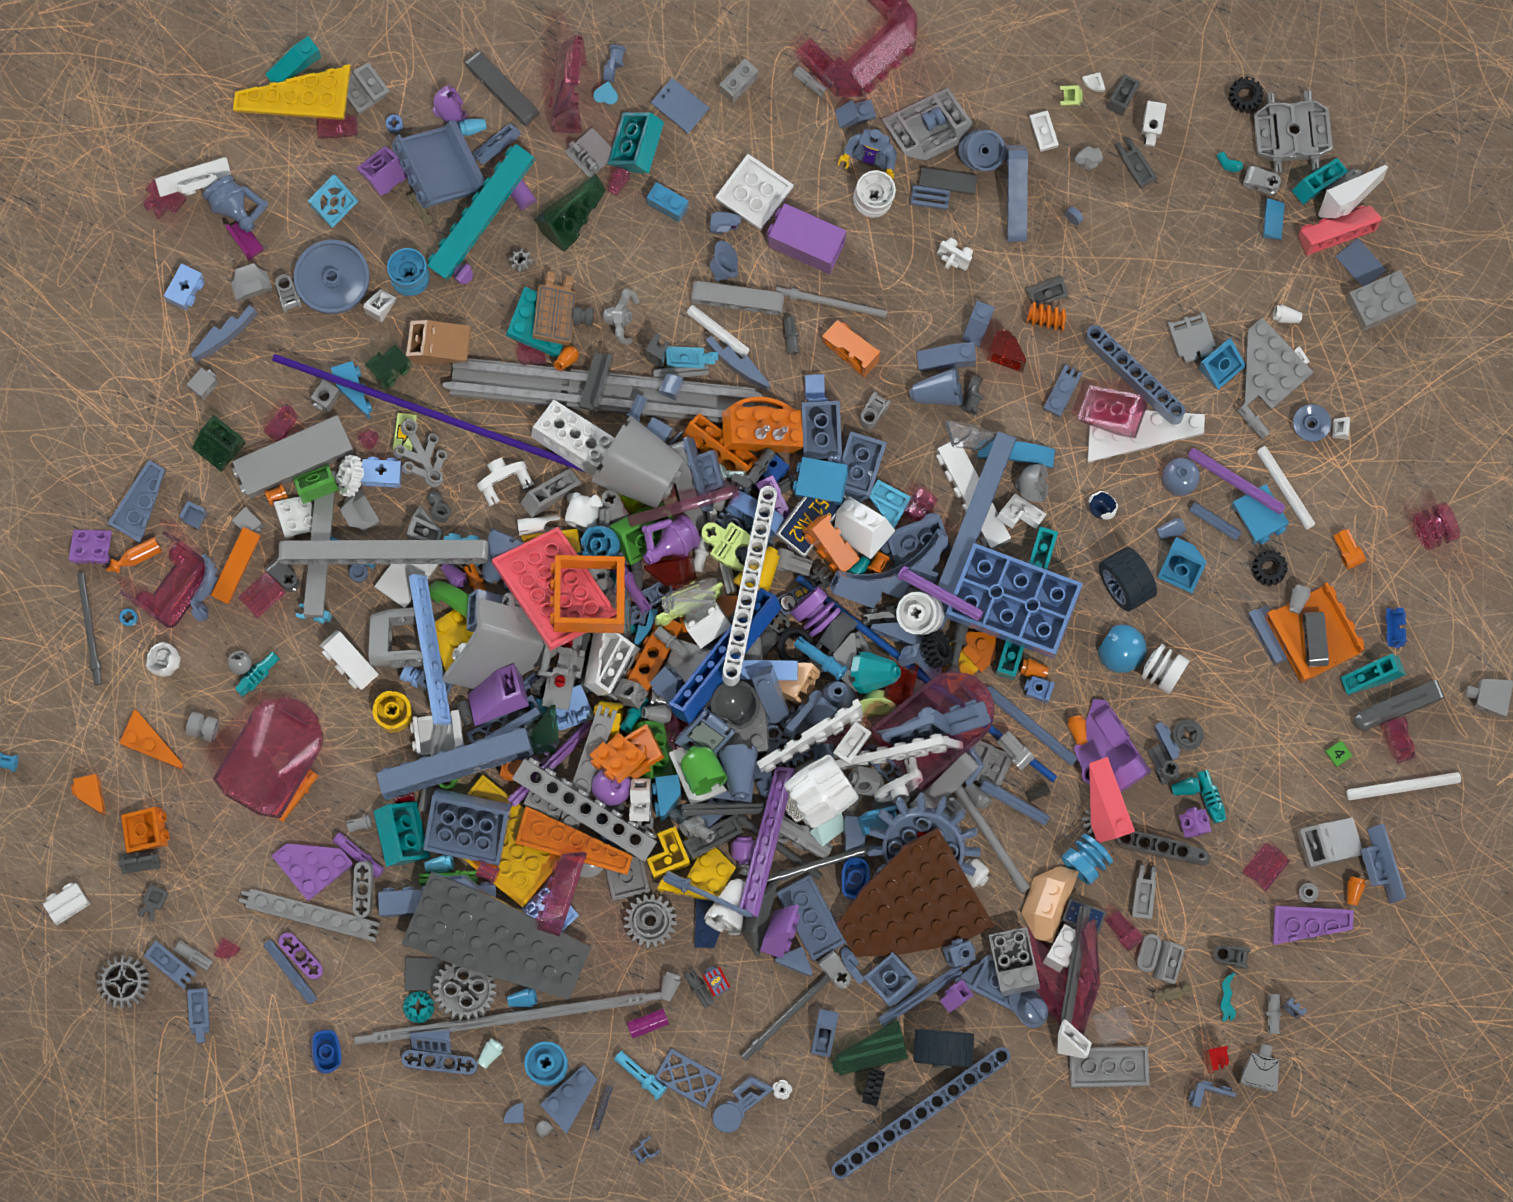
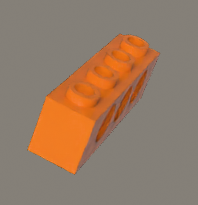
M700 413L688 424L682 435L683 438H694L697 449L703 453L716 450L719 463L725 466L727 471H746L747 476L755 460H758L756 456L746 450L724 449L723 431Z
M672 620L671 623L662 627L673 636H677L678 639L683 625ZM655 622L651 628L654 630L651 636L647 635L644 640V650L642 653L638 652L634 660L636 663L633 669L630 668L625 677L630 681L639 683L648 694L652 688L649 683L661 671L671 652V648L667 649L666 645L654 636V632L658 629ZM651 651L657 652L658 656L652 658L648 655V653ZM641 668H647L649 669V673L642 674L639 670Z

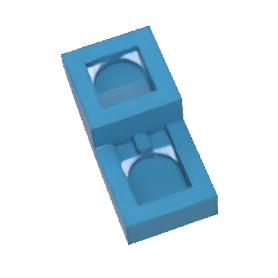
M650 609L646 627L638 625L634 641L635 646L640 647L647 635L651 633L658 610Z

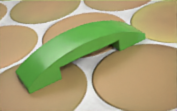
M436 580L429 586L430 598L437 603L443 600L467 618L468 594L442 581Z

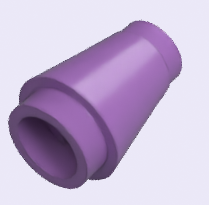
M443 564L441 566V570L451 585L460 589L467 583L466 573L453 564Z

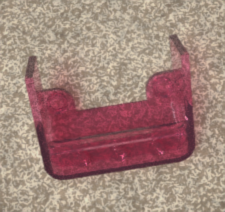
M164 531L162 535L174 543L169 551V559L175 564L153 595L147 591H142L134 598L122 590L119 594L167 628H173L191 606V597L203 581L205 564L203 558L180 539Z

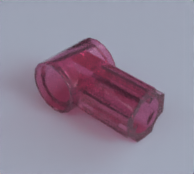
M1119 910L1105 921L1128 951L1144 939L1135 926H1131Z

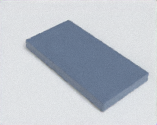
M810 874L776 892L784 908L795 904L799 905L797 913L801 915L798 925L794 926L797 927L796 932L812 961L847 943Z

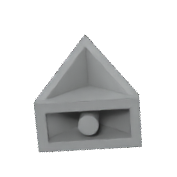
M420 504L412 516L407 536L409 540H440L443 530L436 525Z

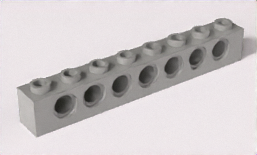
M530 757L523 760L512 778L514 781L645 862L657 843L654 833L647 829L644 832L638 828L639 824L635 821L623 819V814L615 809L610 811L605 807L606 804L599 801V799L596 798L594 801L588 797L590 794L581 788L579 790L572 787L573 783L566 778L559 779L556 777L557 773L548 767L546 769L540 767V762ZM539 772L542 776L541 781L534 782L531 779V774ZM555 782L558 785V791L550 792L547 787L548 783ZM565 793H572L575 796V800L571 803L566 802L564 799ZM581 804H590L591 811L584 813L581 810ZM600 813L606 814L608 821L600 823L597 820V815ZM622 824L625 828L624 832L616 833L614 825ZM638 834L641 837V842L638 844L632 843L630 836Z

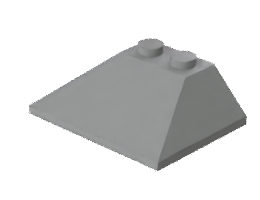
M949 88L881 119L905 156L922 160L932 158L959 145L972 125L971 119ZM939 107L945 117L946 124L942 126L937 125L933 130L927 131L922 122L921 114L925 112L930 113L932 109Z

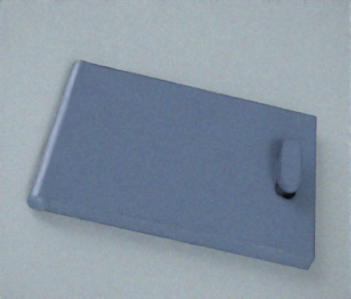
M673 78L651 102L654 107L687 134L710 109L709 106L705 105Z

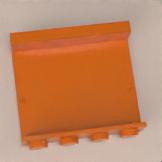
M1328 582L1321 588L1309 593L1311 596L1300 614L1290 612L1289 603L1277 610L1273 609L1267 612L1264 616L1301 684L1365 650L1363 639L1357 636L1354 631V623L1351 619L1348 620L1344 605L1338 602L1335 597L1336 591L1332 586H1329ZM1324 612L1329 655L1328 666H1307L1303 613Z

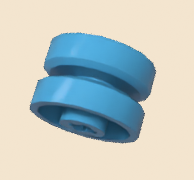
M543 1041L537 1043L528 1050L525 1056L524 1066L526 1073L534 1083L540 1086L550 1087L557 1085L565 1078L568 1072L569 1062L567 1055L559 1045L553 1042ZM545 1061L550 1062V1066H547L546 1068L543 1067V1063Z

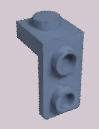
M921 643L904 647L898 663L901 666L918 663L932 682H937L942 672V667L933 669L928 666L929 663H925L926 658L923 659L922 657L924 653L921 652L923 648L920 646Z
M1202 1081V1083L1196 1084L1195 1091L1191 1090L1188 1101L1191 1102L1190 1107L1199 1109L1204 1091L1230 1098H1235L1236 1093L1232 1092V1088L1225 1086L1216 1088L1213 1087V1083Z

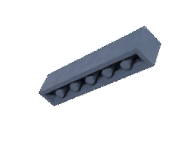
M492 882L480 883V887L497 898L496 885H492ZM422 886L420 890H414V887H403L402 891H395V888H384L383 892H378L379 916L381 918L413 916L425 886Z

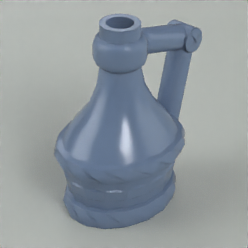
M231 175L225 176L213 183L202 195L208 201L212 213L234 219L238 222L240 229L246 233L255 228L253 221L268 206L266 200L261 199L246 186L240 187L234 182V177ZM244 195L258 205L250 216H247L245 212Z

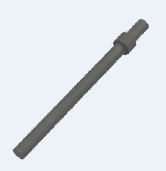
M79 573L77 578L91 660L89 666L90 671L93 672L94 685L98 686L102 685L101 661L98 660L85 573Z
M729 815L734 816L741 827H746L758 836L760 828L749 821L746 815ZM777 841L775 849L798 866L808 864ZM816 869L807 872L817 880L823 875Z
M874 843L788 870H778V873L768 876L766 884L773 880H780L782 882L795 875L842 862L851 857L868 854L869 847L876 845Z
M824 974L758 1039L755 1038L751 1042V1046L741 1057L747 1061L756 1051L759 1052L764 1047L763 1044L803 1007L830 978Z

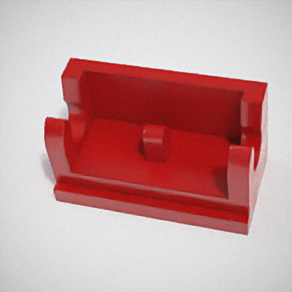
M1228 1045L1208 1049L1204 1052L1209 1074L1219 1070V1065L1221 1069L1225 1065L1228 1066Z

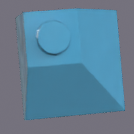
M1176 537L1157 578L1193 593L1207 561L1193 544Z

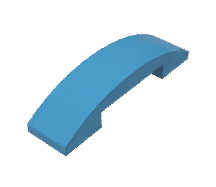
M980 439L977 458L987 460L995 439ZM1015 441L1008 461L1045 465L1046 468H1053L1055 449Z

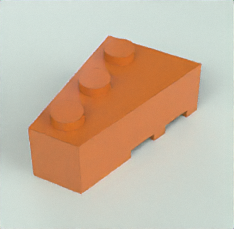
M837 320L822 336V342L862 377H865L879 362L880 351L865 341L860 335L854 333L844 322L841 323Z
M827 514L818 516L802 531L805 534L804 539L810 545L813 544L815 546L818 556L829 563L828 567L834 574L837 570L846 572L860 558L849 542L844 541L839 535L841 533L838 527L834 529L829 522L832 518Z

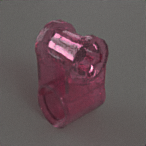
M290 406L281 407L274 418L267 424L264 433L275 441L286 438L290 429L297 421V414ZM285 413H286V414H289V413H290V414H291V418H288V417H287V418L285 419L284 414H285Z
M674 714L671 715L668 723H664L667 732L668 744L671 749L676 750L681 748L674 743L676 737L689 723L675 717Z

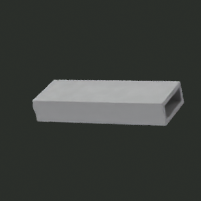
M336 415L232 461L235 466L232 468L235 478H240L242 482L239 487L243 495L247 494L249 499L265 493L264 490L269 491L278 487L280 483L284 485L291 482L296 476L345 458V456L354 454V451L340 419Z

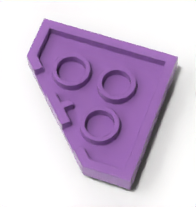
M286 844L272 855L307 901H310L354 865L344 851L339 848Z

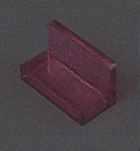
M265 573L238 598L258 618L286 592L268 573Z
M1265 843L1244 869L1243 873L1253 879L1261 889L1267 891L1290 861L1281 850Z

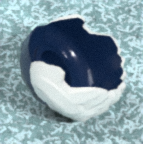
M1099 491L1092 494L1088 500L1089 510L1094 517L1109 520L1115 516L1118 504L1115 498H1112V495H1109L1107 492Z

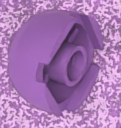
M448 84L434 96L435 107L432 109L437 118L441 117L446 122L451 120L458 122L467 117V110H462L461 104H464L456 89L454 87L450 88L451 85Z
M601 770L593 778V795L607 806L619 805L630 795L631 779L627 776L618 784L614 780L610 781Z

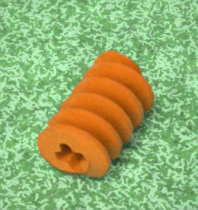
M1033 302L1029 308L1026 325L1029 320H1031L1032 326H1035L1038 321L1040 328L1046 323L1047 329L1054 325V331H1057L1060 326L1063 332L1067 318L1066 309L1063 308L1059 313L1058 307L1051 311V306L1048 305L1044 310L1042 303L1037 308L1036 302Z

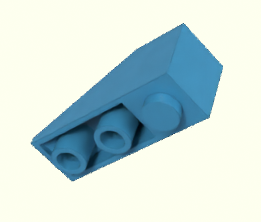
M353 361L331 368L333 375L360 384L358 377H361L359 366H354ZM336 384L340 392L361 413L370 419L369 412H372L370 401H365V394Z

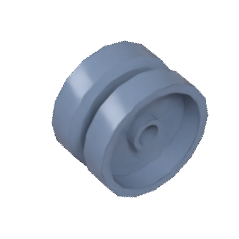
M973 130L962 138L958 153L960 160L967 168L976 171H991L1002 164L1006 154V146L1002 137L992 130Z

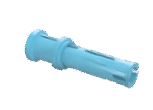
M623 1051L619 1052L614 1058V1061L619 1063L641 1083V1088L648 1090L656 1101L667 1090L668 1087L666 1085L663 1086L655 1079L654 1075L646 1073Z

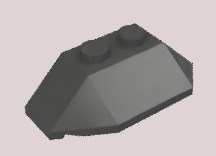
M773 880L766 884L758 917H743L741 934L757 958L760 957V950L774 902L778 880Z

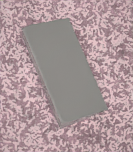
M1162 941L1152 978L1175 985L1186 947L1170 941Z

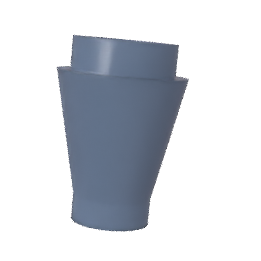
M1175 517L1157 528L1160 539L1183 535L1182 533L1186 532V528L1182 518Z

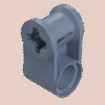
M661 580L641 592L645 598L648 597L652 609H655L662 604V598L674 592L669 581ZM662 586L670 588L667 594L659 592Z

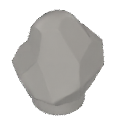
M1090 146L1082 149L1075 157V163L1088 170L1097 167L1098 163L1103 160L1100 149H1094Z

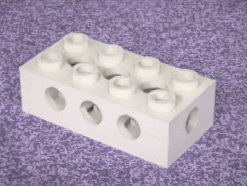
M556 400L552 401L533 426L531 438L593 477L596 471H600L603 467L601 462L615 439Z

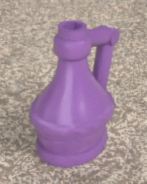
M679 515L674 521L666 519L642 527L647 552L643 558L648 565L657 563L664 556L686 558L689 552L700 544V537L696 527L685 515ZM662 529L660 541L654 547L652 532Z

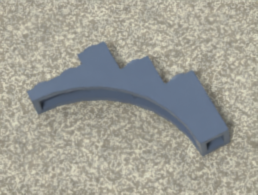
M937 528L930 541L918 554L898 567L884 572L853 574L837 570L829 587L833 594L874 609L876 603H879L881 600L882 592L900 599L907 593L910 584L904 580H898V574L904 566H907L908 570L936 585L939 573L934 566L938 565L940 554L948 544V536L944 530Z

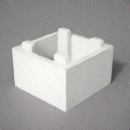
M715 599L706 600L704 606L692 614L688 613L683 620L687 631L700 649L727 631L731 626L727 615Z

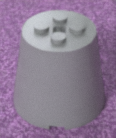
M629 416L626 421L627 425H623L601 462L603 467L600 471H596L592 482L657 509L663 499L667 500L673 488L671 487L672 483L676 484L682 473L680 469L685 458L638 420Z

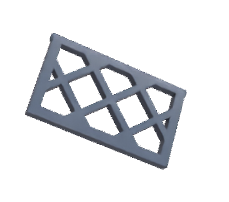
M671 1048L655 1079L694 1103L707 1108V1104L722 1077ZM672 1054L681 1058L682 1063L671 1066L669 1060ZM691 1064L700 1070V1074L689 1076L686 1065ZM683 1066L686 1077L675 1080L672 1069ZM669 1070L672 1081L667 1083L659 1077L662 1072ZM709 1074L717 1080L714 1085L707 1087L704 1075ZM701 1076L704 1088L693 1090L690 1079ZM687 1080L690 1092L685 1093L678 1089L676 1083ZM705 1091L707 1097L704 1103L694 1097V1093Z

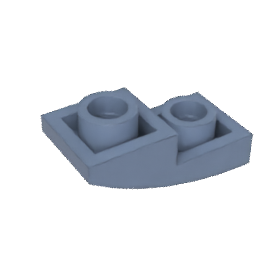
M845 815L843 833L845 835L844 852L865 846V836H863L860 828L859 816Z

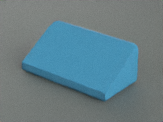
M1273 199L1266 200L1263 238L1282 240L1285 203Z

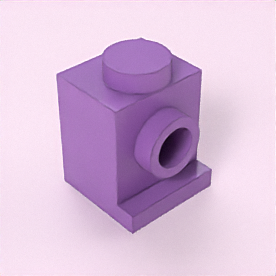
M962 979L945 991L946 996L940 1001L950 1013L974 995Z

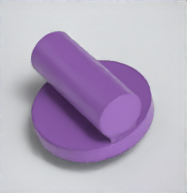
M466 263L457 267L454 271V279L460 284H467L473 278L471 266Z

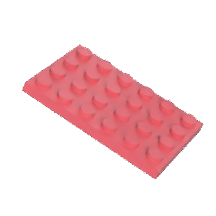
M559 527L492 559L493 566L550 651L585 634L581 632H554V624H550V613H554V608L550 607V596H554V591H550L551 579H554V574H551V562H555V555H577ZM561 568L560 617L616 618L615 609L587 569Z

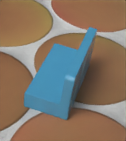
M896 805L882 808L894 818L897 816L896 811L898 808ZM881 809L866 812L858 817L863 836L869 834L871 826L887 830L889 825L878 816Z

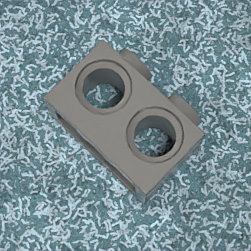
M744 59L719 84L720 93L730 102L734 103L759 78V70Z

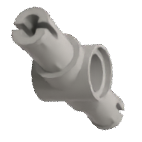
M677 808L670 812L671 820L679 824L680 830L686 837L690 838L694 835L704 839L706 842H711L715 838L714 832L705 827L704 820L700 815L683 816Z

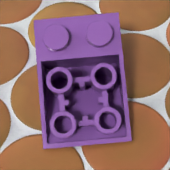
M515 664L496 670L468 694L475 726L529 706L523 677Z

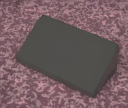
M1061 276L1025 288L1031 305L1033 302H1036V307H1039L1041 303L1045 305L1068 296L1064 280Z

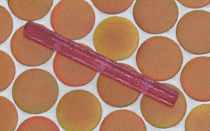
M734 485L629 515L628 522L630 527L696 509L739 496V490Z

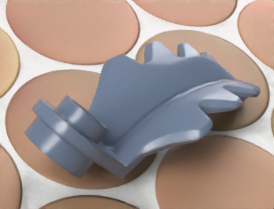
M206 554L202 555L205 564L203 581L190 601L193 607L191 609L192 615L199 622L208 619L209 611L201 602L213 592L214 584L219 579L215 576L218 572L217 568L214 569L215 563L211 562V558Z

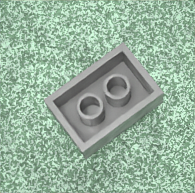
M1401 270L1350 292L1346 298L1363 332L1414 310L1417 305V301Z

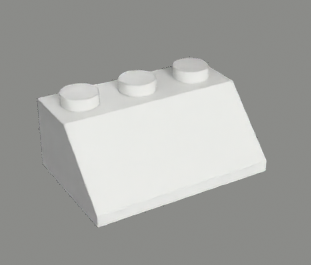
M850 496L837 510L834 529L838 527L841 531L839 535L844 541H848L853 549L869 559L877 553L895 532V529L885 517Z

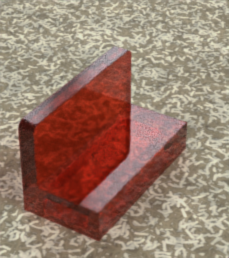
M913 665L908 670L900 667V677L895 683L886 686L884 697L898 705L912 697L919 666Z

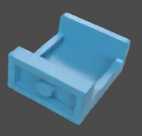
M802 457V462H798L797 473H799L798 481L795 480L793 492H795L798 498L807 497L842 505L849 467L845 464Z
M1266 484L1259 488L1274 498ZM1249 495L1237 499L1231 505L1234 513L1237 512L1252 536L1254 545L1257 543L1262 545L1270 540V536L1274 534L1278 536L1287 531L1286 527L1289 522L1283 512L1277 514Z

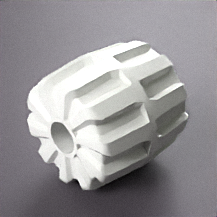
M826 755L807 765L784 784L790 798L812 828H817L837 817L858 799L856 791L831 755Z

